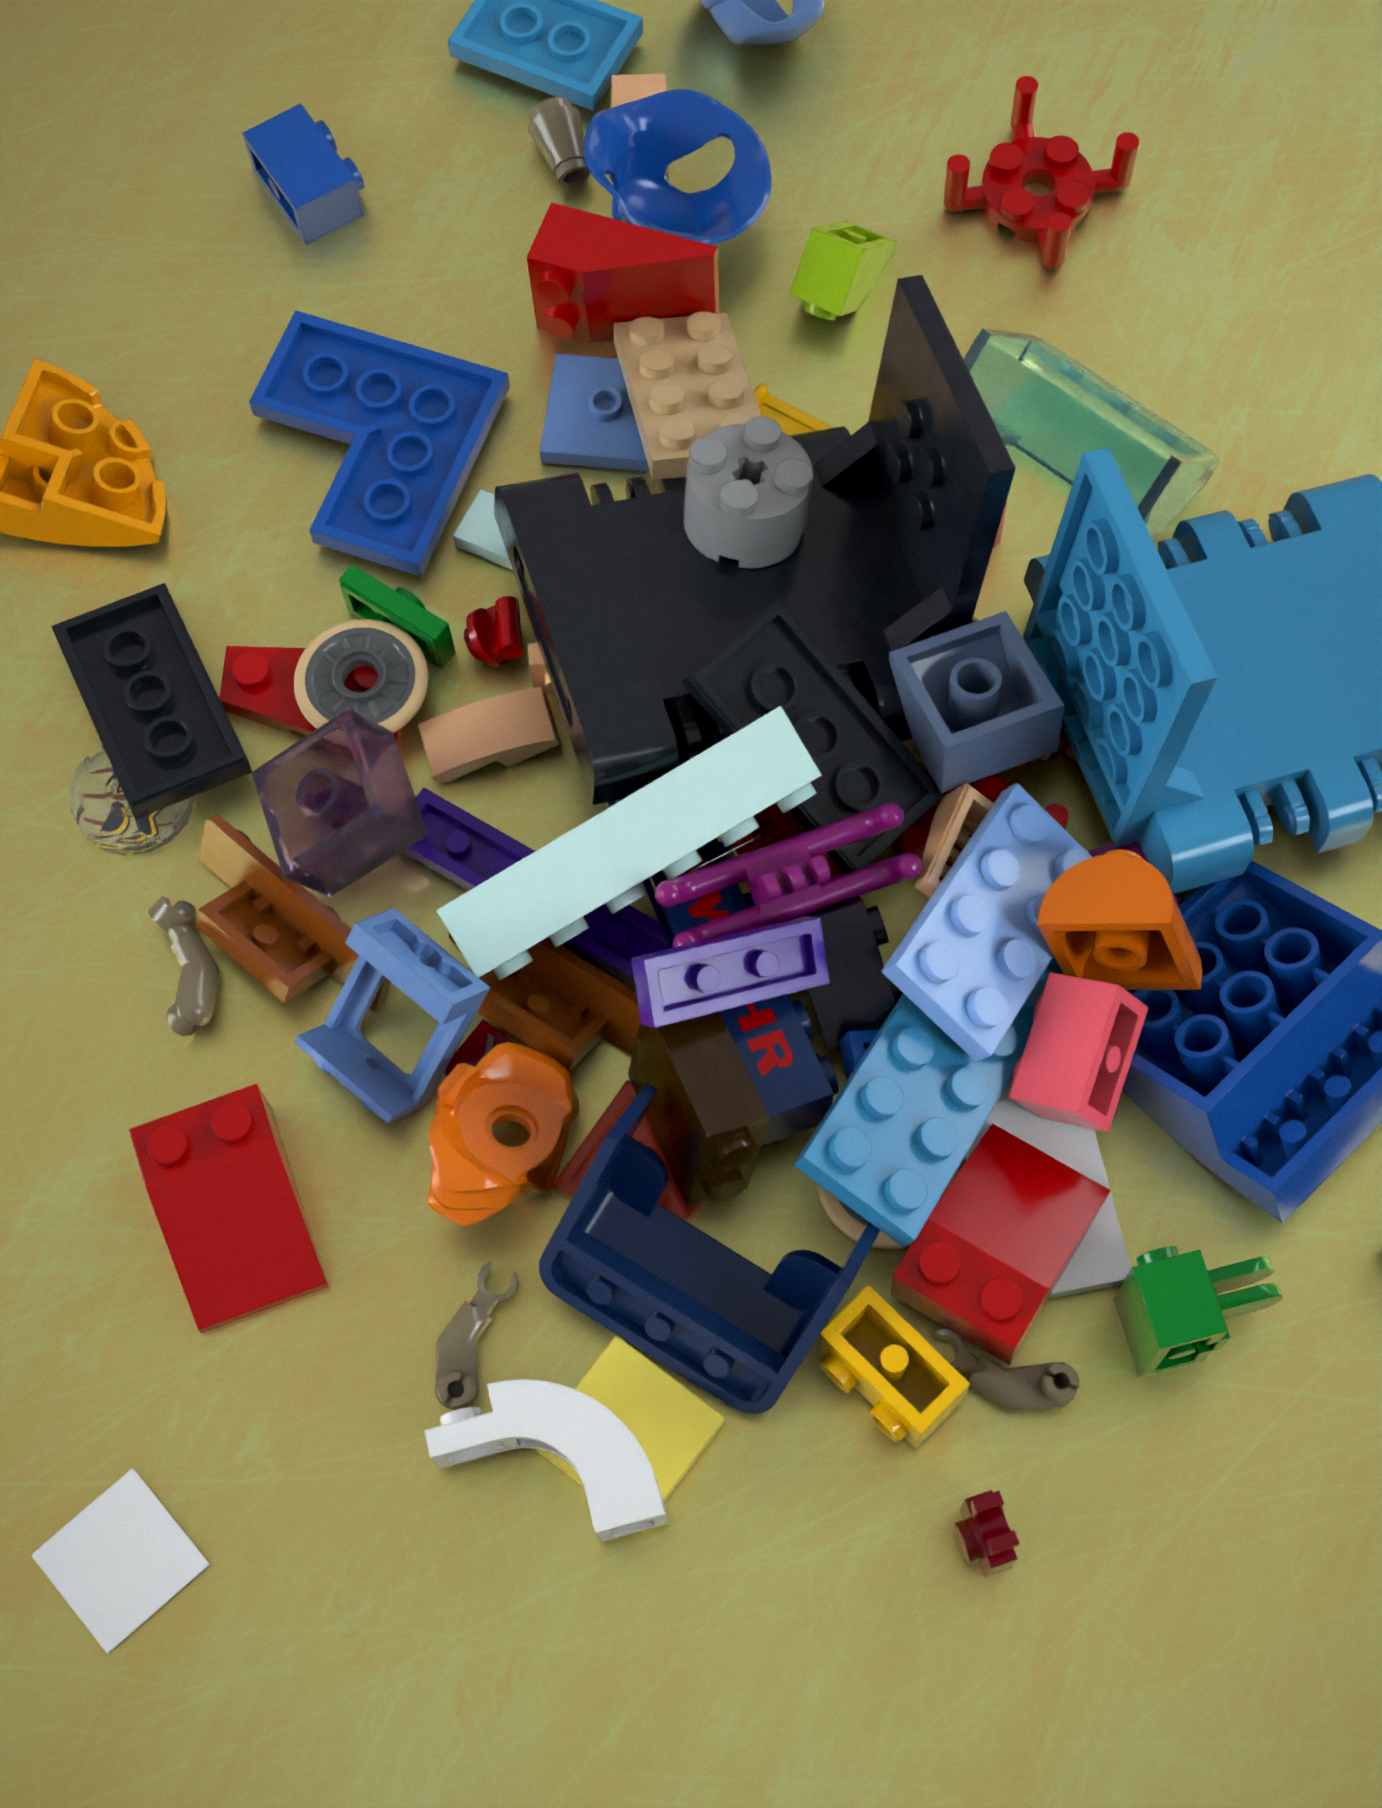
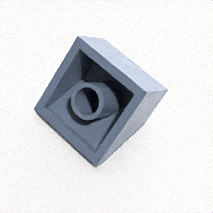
M1006 611L889 652L890 666L913 745L941 793L1058 750L1064 703Z

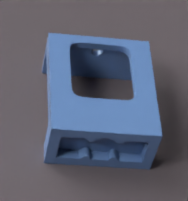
M395 908L355 922L345 944L359 956L325 1023L298 1035L294 1042L314 1059L316 1065L322 1071L336 1078L361 1100L367 1110L380 1116L388 1124L428 1103L490 990L486 983ZM385 977L439 1022L411 1074L403 1072L369 1043L361 1032V1023Z

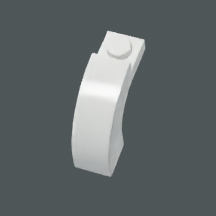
M528 1379L489 1383L487 1388L493 1412L482 1414L480 1407L457 1409L440 1417L441 1426L424 1430L430 1458L440 1469L519 1448L544 1450L560 1457L574 1468L582 1480L594 1530L601 1542L669 1523L656 1476L645 1451L634 1434L611 1410L594 1398L576 1389L557 1383Z

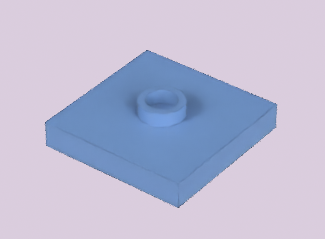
M556 353L540 445L541 463L647 472L648 463L619 359Z

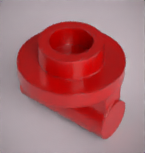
M503 596L496 600L494 606L488 609L478 608L468 614L466 629L464 630V640L469 652L475 659L484 661L491 667H499L505 664L508 659H516L523 654L520 607L517 598Z

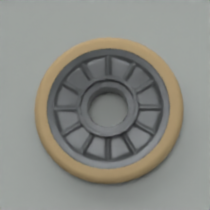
M373 619L346 621L330 627L319 634L302 653L294 675L295 698L302 714L320 732L332 738L349 742L377 740L401 729L418 712L428 688V666L425 656L416 641L397 626ZM357 667H369L378 673L376 684L365 692H353L345 687L347 676Z

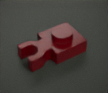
M992 1490L965 1499L960 1508L963 1520L954 1523L955 1532L968 1564L979 1561L985 1577L1012 1568L1018 1560L1014 1547L1019 1545L1015 1530L1011 1531L1003 1512L1004 1502L1000 1491L992 1492Z

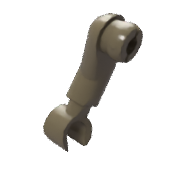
M161 897L148 910V913L162 929L168 932L173 942L171 950L182 968L175 1003L168 1008L166 1022L178 1035L189 1036L195 1033L200 1026H206L212 1018L220 971L200 934L192 932L188 925L196 916L195 907L187 901H178L172 906L170 899Z
M492 1262L484 1265L478 1273V1291L470 1303L464 1301L437 1340L435 1393L438 1401L448 1409L457 1410L469 1407L478 1397L477 1342L493 1319L489 1315L497 1303L508 1301L516 1293L519 1281L515 1270L511 1277L509 1289L504 1294L494 1295L486 1289L485 1285Z
M938 1329L931 1335L937 1340L946 1341L953 1347L955 1356L954 1360L949 1363L963 1377L967 1378L966 1380L970 1383L969 1387L1002 1409L1024 1410L1062 1407L1068 1405L1074 1399L1079 1388L1080 1380L1077 1372L1073 1367L1064 1362L1004 1368L983 1354L978 1358L965 1350L966 1348L961 1337L950 1329Z

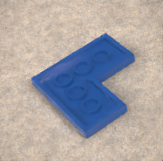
M295 310L249 404L254 416L350 444L346 456L309 530L313 543L422 577L509 390L510 383L508 373Z

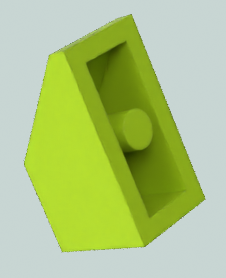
M848 220L812 227L789 295L805 301L803 306L805 311L826 320H835L836 316L856 312L894 253L898 241Z

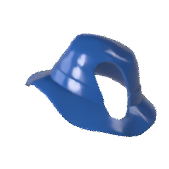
M675 89L599 111L594 114L585 135L583 146L584 159L594 179L613 196V219L712 245L734 238L746 230L759 218L768 203L772 179L769 158L764 144L755 130L744 119L705 94L691 90ZM723 136L732 141L735 149L734 163L727 175L716 186L704 191L686 193L674 187L667 179V166L673 161L698 150L707 142ZM604 174L610 175L609 179H611L613 185L610 183V181L606 178Z

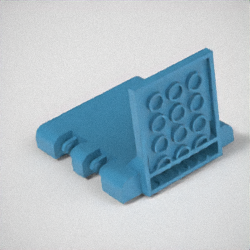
M1109 447L1086 452L1082 455L1050 554L1033 558L1028 564L1023 581L1034 604L1023 638L1064 703L1061 724L1115 848L1139 841L1148 863L1152 864L1162 873L1169 884L1172 894L1243 875L1253 858L1254 845L1273 842V826L1266 806L1273 804L1280 821L1283 822V827H1285L1289 834L1298 835L1307 832L1317 853L1360 842L1372 825L1374 812L1382 811V482L1373 474H1366L1292 493L1282 511L1269 514V531L1274 542H1267L1262 530L1259 529V524L1254 519L1237 522L1232 513L1223 510L1180 521L1172 539L1158 542L1157 550Z

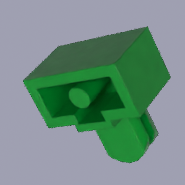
M1168 1246L1146 1252L1136 1258L1138 1266L1131 1268L1114 1297V1302L1138 1376L1142 1377L1205 1360L1210 1352L1221 1349L1230 1339L1224 1319L1268 1308L1280 1302L1283 1296L1277 1283L1261 1284L1217 1295L1218 1293L1253 1284L1273 1274L1269 1257L1261 1256L1207 1270L1200 1249L1179 1255L1176 1246Z

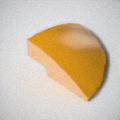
M36 358L32 362L0 437V533L54 544L87 547H127L159 543L165 519L164 481H157L151 466L152 450L146 438L130 418L124 421L119 420L101 405L98 389L79 377Z

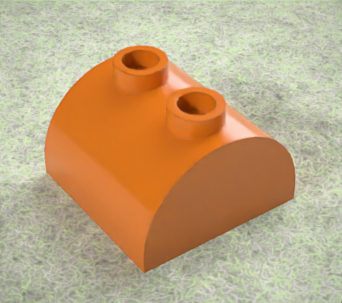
M1117 849L1105 853V855L1081 861L1061 874L1048 889L1040 907L1037 925L1064 975L1117 984L1125 990H1201L1202 963L1200 955L1169 884L1157 868L1143 860L1137 853Z

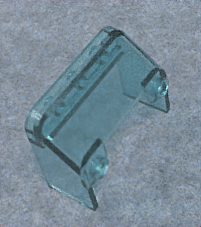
M982 328L963 359L1005 446L1016 447L1071 486L1073 485L1083 453L1109 447L1153 542L1209 481L1221 462V459L1206 446L1062 350L1037 336Z

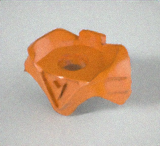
M510 1042L496 1045L475 1067L466 1063L457 1064L438 1087L437 1105L434 1111L435 1117L429 1126V1145L433 1162L431 1186L427 1201L431 1209L460 1226H469L485 1220L514 1201L519 1200L529 1203L538 1194H543L550 1190L561 1164L568 1131L579 1112V1100L577 1093L573 1089L571 1075L566 1067L555 1058L524 1045ZM503 1121H514L527 1129L529 1140L517 1147L505 1146L494 1138L492 1128Z

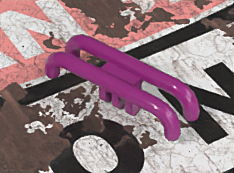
M886 803L661 882L656 887L655 899L664 907H673L746 880L755 906L680 932L673 940V948L800 918L887 886L915 878L921 872L922 862L913 853L900 854L831 878L826 859L823 855H820L897 828L904 820L903 809L896 803Z

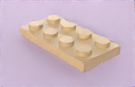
M696 312L685 317L663 319L640 317L630 322L614 323V345L652 481L686 477L690 446L698 438L704 437L721 427L733 424H746L751 418L762 417L727 313Z

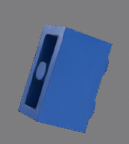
M301 103L242 133L254 172L306 245L364 215L359 191L364 188V182L359 170L349 157L343 160L336 152L335 140L323 120L314 122Z

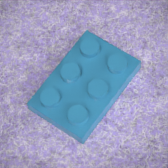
M474 0L448 39V47L451 57L550 95L565 97L571 103L595 111L611 85V75L618 74L642 36L643 18L598 0Z

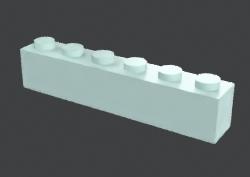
M779 706L436 911L473 973L479 978L493 970L500 981L532 962L533 959L527 949L545 938L550 937L554 946L557 947L588 929L589 926L583 916L606 903L613 914L644 896L646 893L640 882L663 870L669 880L703 861L696 849L719 836L724 846L727 847L759 828L754 815L772 804L777 803L781 812L785 813L817 794L811 781L822 776L782 706Z

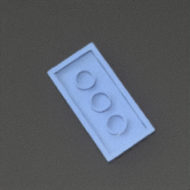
M1018 783L1008 787L1000 793L881 972L975 1062L992 1056L1054 956L1037 925L1043 898L1061 874L1077 863L1092 858V856Z

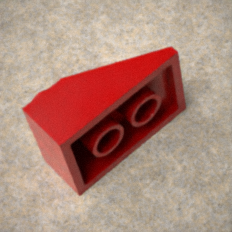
M551 202L526 257L538 329L545 330L557 338H574L593 343L614 340V323L630 322L640 317L663 319L690 316L696 312L720 313L717 246Z
M257 1084L129 1129L147 1193L197 1328L201 1333L329 1286L273 1109Z
M992 1123L934 1207L917 1238L912 1242L893 1273L891 1295L1010 1365L1111 1190Z

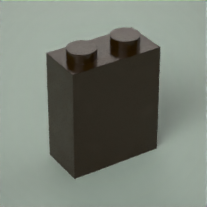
M720 1011L656 1028L643 1026L640 1021L628 1077L636 1095H638L646 1083L659 1089L645 1115L685 1205L688 1206L705 1200H709L712 1203H721L738 1196L744 1189L748 1188L771 1118Z

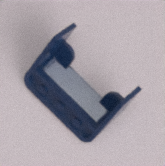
M646 1083L601 1143L540 1258V1277L547 1289L556 1297L732 1408L749 1414L766 1412L775 1405L850 1288L880 1230L869 1222L841 1267L819 1253L810 1250H795L782 1257L773 1273L770 1274L659 1205L658 1201L668 1183L666 1166L653 1150L632 1138L659 1090Z

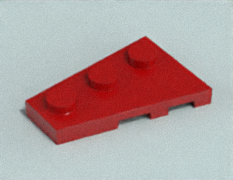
M226 646L219 696L226 712L289 734L297 731L325 741L327 747L347 754L352 750L377 759L379 765L399 771L403 727L377 740L349 742L332 738L320 732L305 718L295 698L294 675L298 661L306 648ZM357 667L347 676L345 687L353 692H365L376 684L378 673L369 667Z

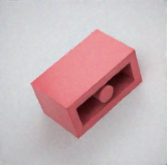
M1050 972L1044 992L1034 1006L1033 1025L1023 1055L1015 1064L1012 1076L1013 1085L1008 1098L1040 1118L1109 1133L1149 1007L1120 985Z

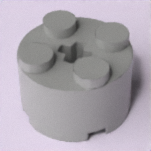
M760 416L751 418L746 424H733L718 428L704 437L695 440L690 446L687 462L683 522L687 537L694 547L706 557L719 562V555L739 560L740 568L750 569L767 567L790 556L800 543V537L807 523L813 482V467L806 451L796 440L782 432L780 425L775 420Z

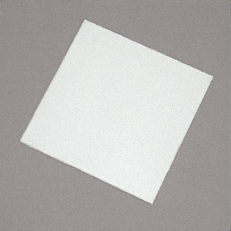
M133 1468L31 1554L32 1558L107 1654L210 1565Z

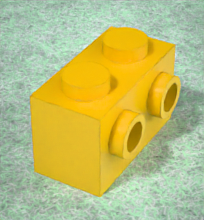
M869 1284L819 1334L818 1351L824 1356L819 1361L821 1369L844 1392L848 1393L855 1387L874 1406L868 1412L871 1419L889 1438L897 1443L905 1437L917 1448L964 1400L970 1383Z

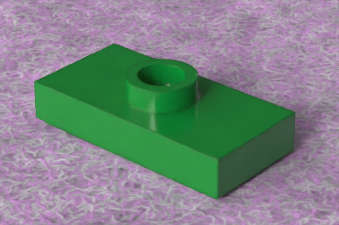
M352 564L338 579L347 610L359 619L380 620L402 629L416 641L425 659L437 667L441 666L444 668L456 653L449 623L427 611L420 599L407 589L398 587L396 590H393Z

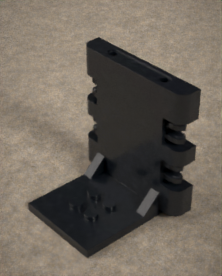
M923 275L898 278L868 422L852 435L844 426L789 435L808 454L813 467V482L807 523L800 537V543L790 556L776 564L754 569L740 568L739 560L719 555V562L700 553L690 542L683 525L686 477L652 481L648 465L646 480H644L643 476L628 478L626 480L627 499L614 501L612 492L605 482L591 485V505L583 481L578 473L508 484L495 488L494 516L592 805L624 799L678 767L679 756L676 738L679 747H681V752L686 758L702 753L703 738L700 728L713 726L718 742L727 738V735L681 681L778 598L798 619L901 741L912 739L890 666L889 652L972 622L1016 469ZM799 705L790 708L786 712L789 719L797 720L801 716Z

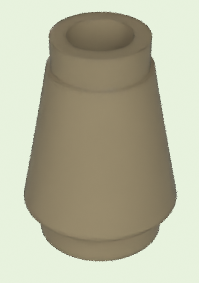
M553 97L538 103L529 114L531 121L528 127L529 134L561 186L571 187L582 183L589 177L590 172L584 159V134L579 109L572 106L570 100L565 97Z

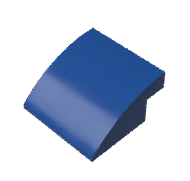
M1251 860L1243 875L1200 886L1178 906L1200 955L1202 963L1201 990H1126L1149 1008L1122 1091L1169 1136L1210 1171L1246 1199L1283 1224L1382 1123V930Z

